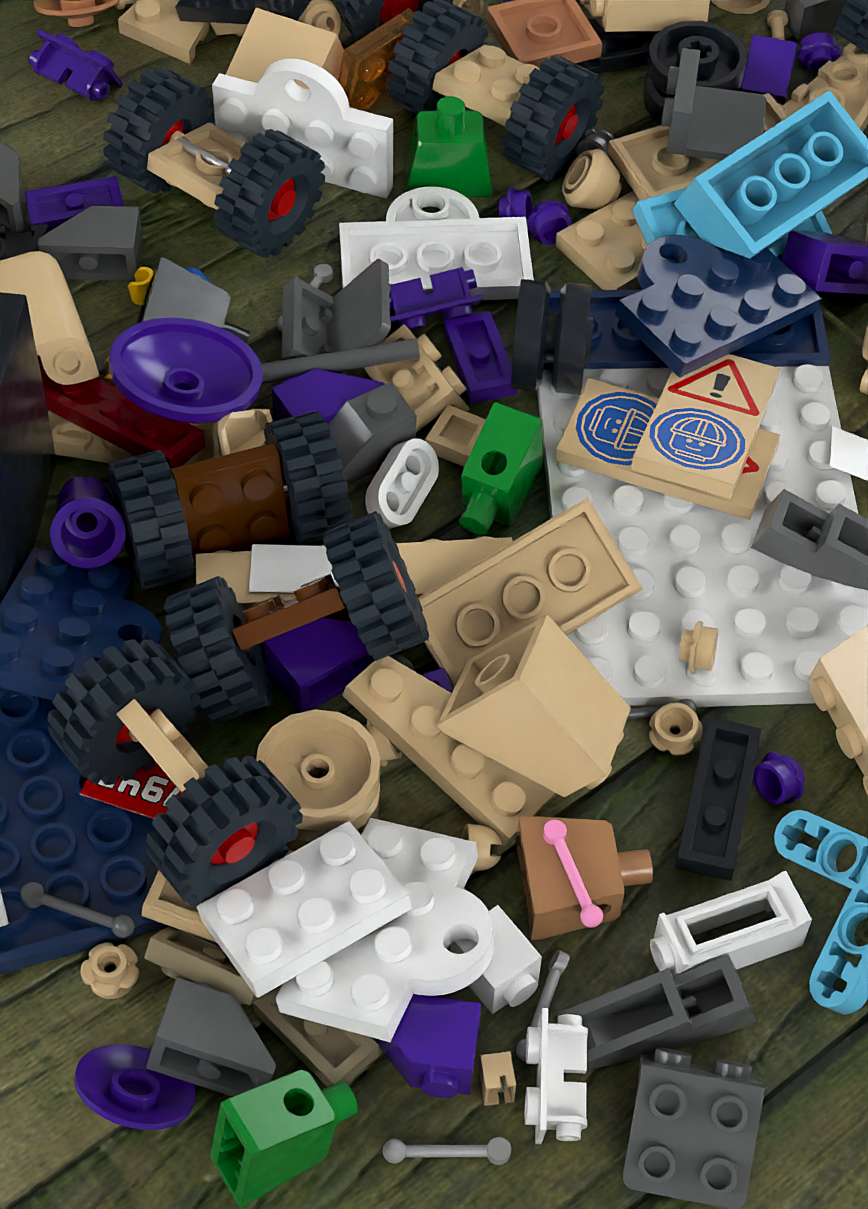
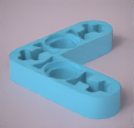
M803 810L792 811L784 816L776 827L774 842L778 852L792 862L851 889L809 980L810 992L818 1004L836 1013L851 1014L862 1008L868 999V944L858 947L855 941L857 926L861 921L868 918V838ZM801 832L822 841L818 851L797 842ZM854 844L857 849L855 863L847 871L838 872L836 859L839 852L847 845ZM847 952L861 959L858 965L844 959ZM837 977L847 982L843 993L833 988Z

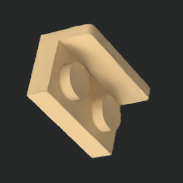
M404 324L380 344L417 338ZM425 333L417 339L420 350L419 359L363 367L372 380L384 382V384L391 382L417 415L416 433L439 416L447 404L450 406L454 405L456 408L466 412L470 409L460 396L467 388L450 366L441 371L435 362L442 355Z

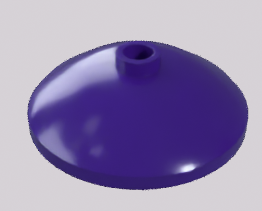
M159 318L135 324L116 338L109 356V372L114 384L121 393L144 411L163 419L181 423L201 424L217 422L231 412L244 411L258 397L263 378L262 366L258 357L243 340L223 328L193 319Z

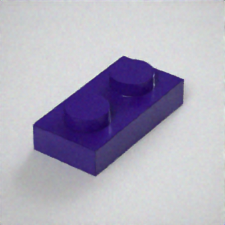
M117 176L24 191L31 225L48 224L49 231L90 206H124Z
M490 311L443 320V334L460 380L467 388L465 393L469 404L517 395V389L511 388L512 366Z

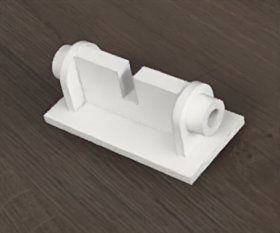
M542 1008L537 1027H527L526 1064L537 1065L536 1087H526L524 1118L525 1125H535V1144L542 1143L547 1129L556 1130V1139L578 1141L581 1139V1130L587 1128L586 1083L564 1082V1073H586L588 1029L582 1026V1017L573 1014L558 1016V1024L548 1023V1008Z

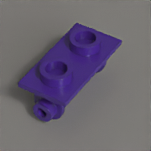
M40 29L37 30L36 33L44 44L40 50H34L29 58V64L33 67L36 74L61 85L68 73L71 72L72 74L65 83L66 87L91 101H96L97 99L104 100L110 91L109 83L120 88L122 87L123 83L112 69L114 63L107 56L97 50H92L89 54L79 49V46L64 34L57 33L54 37Z
M458 267L457 269L430 275L433 293L427 295L424 294L421 278L390 284L389 309H392L394 316L390 317L391 326L397 325L399 329L405 324L409 330H414L427 325L426 317L444 313L446 320L474 314L472 306L479 305L482 295L473 297L470 295L469 290L477 288L473 269L464 271L463 267Z

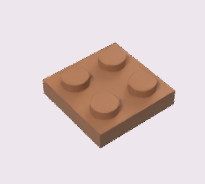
M514 0L487 7L486 21L506 55L519 62L535 65L540 68V63L546 58L550 60L553 55L561 56L573 63L601 57L602 42L576 0Z

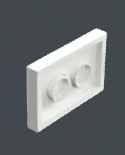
M350 821L197 905L201 921L257 998L413 909L407 890Z

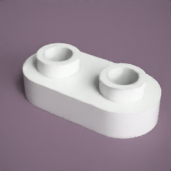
M411 439L396 444L390 450L366 491L365 504L368 514L377 511L389 529L408 524L413 520L438 477V459L435 451L426 441Z

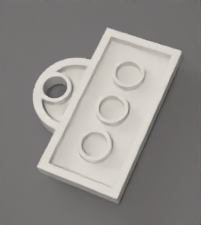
M278 60L266 69L259 83L218 74L212 84L215 125L249 145H253V136L261 133L265 135V131L268 129L279 130L321 155L320 159L325 164V169L321 172L326 175L325 182L387 199L393 187L392 118L350 108L347 95L340 83L323 68L305 60ZM293 79L302 81L309 89L298 86Z
M421 187L405 192L390 205L386 221L339 223L343 288L376 259H381L388 263L390 284L421 278L425 295L433 293L430 275L457 269L458 267H463L464 271L473 269L477 288L469 290L471 297L482 295V300L518 299L521 279L534 280L526 217L479 218L473 203L464 195L451 189ZM431 206L437 207L441 211L436 213H427L422 211L421 209L424 207Z
M370 818L361 836L407 890L413 909L283 983L276 996V1002L280 1013L391 1042L413 994L437 996L453 993L467 987L484 973L494 955L495 936L492 919L484 903L472 893L464 890L479 857L476 842ZM461 939H469L477 943L475 948L467 953L456 954L447 950L453 942Z

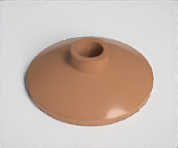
M34 0V7L39 13L67 19L68 25L71 27H82L94 23L93 15L111 8L120 0Z

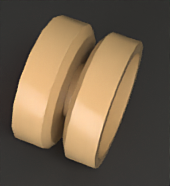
M314 709L292 714L270 728L258 745L256 761L261 760L301 806L299 811L303 814L302 823L296 825L299 834L296 840L286 843L290 850L296 851L348 821L362 835L369 819H378L381 758L374 738L360 722L339 712Z

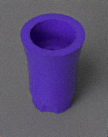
M74 476L66 481L58 494L56 501L57 512L50 528L52 546L59 557L70 565L80 568H96L105 565L119 554L126 537L125 524L121 515L114 507L112 494L104 483L94 476L86 478Z

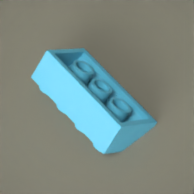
M829 90L695 177L674 205L701 240L751 259L868 179V138Z

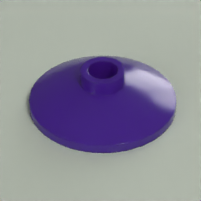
M115 1044L91 1050L81 1058L74 1075L76 1091L91 1110L113 1123L141 1130L165 1129L181 1123L189 1116L193 1109L196 1090L192 1083L146 1069L151 1050L134 1045Z

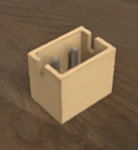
M511 1052L480 1055L479 1076L484 1106L499 1104V1092L504 1093L505 1103L514 1102L516 1080Z

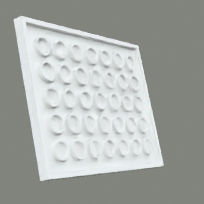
M806 364L798 367H777L781 368L778 381L759 428L780 434L781 436L751 520L555 461L556 449L581 395L556 393L552 386L553 370H543L542 384L538 387L537 394L540 419H542V443L550 519L588 497L643 588L640 592L566 636L631 708L664 706L669 703H678L683 699L694 701L697 707L815 703L809 688V677L819 658L868 625V590L846 586L811 575L751 548L766 507L783 489L827 513H830L838 504L858 513L851 475L830 466L831 426L841 429L829 366ZM670 368L584 369L581 393L588 378H593L660 398L672 370ZM698 621H703V626L718 628L714 665L712 671L696 669L695 674H691L689 672V662L679 661L682 634L684 629L694 630L695 624Z

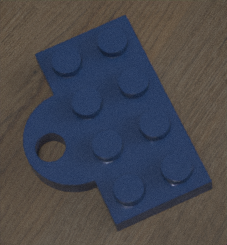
M669 235L652 241L646 247L637 272L642 290L619 300L615 315L680 378L815 313L822 298L768 248H765L750 259L731 251L722 253L713 245L698 238L684 235ZM664 258L673 259L679 264L668 262Z
M34 547L0 604V688L54 700L58 692H67L69 688L65 681L72 673L79 677L86 670L82 665L91 657L96 662L104 658V649L114 645L120 651L124 641L133 639L139 645L143 639L152 640L155 645L161 644L162 628L156 617L140 605L127 601L133 590L135 571L118 568L110 562L96 568H80L65 562L54 549Z

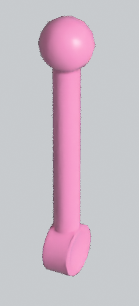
M550 820L544 826L543 838L548 844L554 845L581 905V922L589 928L597 927L603 920V913L599 906L592 904L566 845V826L560 820Z

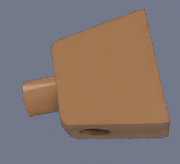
M534 816L518 817L516 851L531 941L587 927L581 922V905L554 845L548 844L543 838L544 826L548 821L560 820L565 824L567 829L566 845L592 904L599 906L602 910L603 920L601 923L613 921L620 917L624 899V886L652 883L653 869L649 850L617 852L613 827L606 820Z

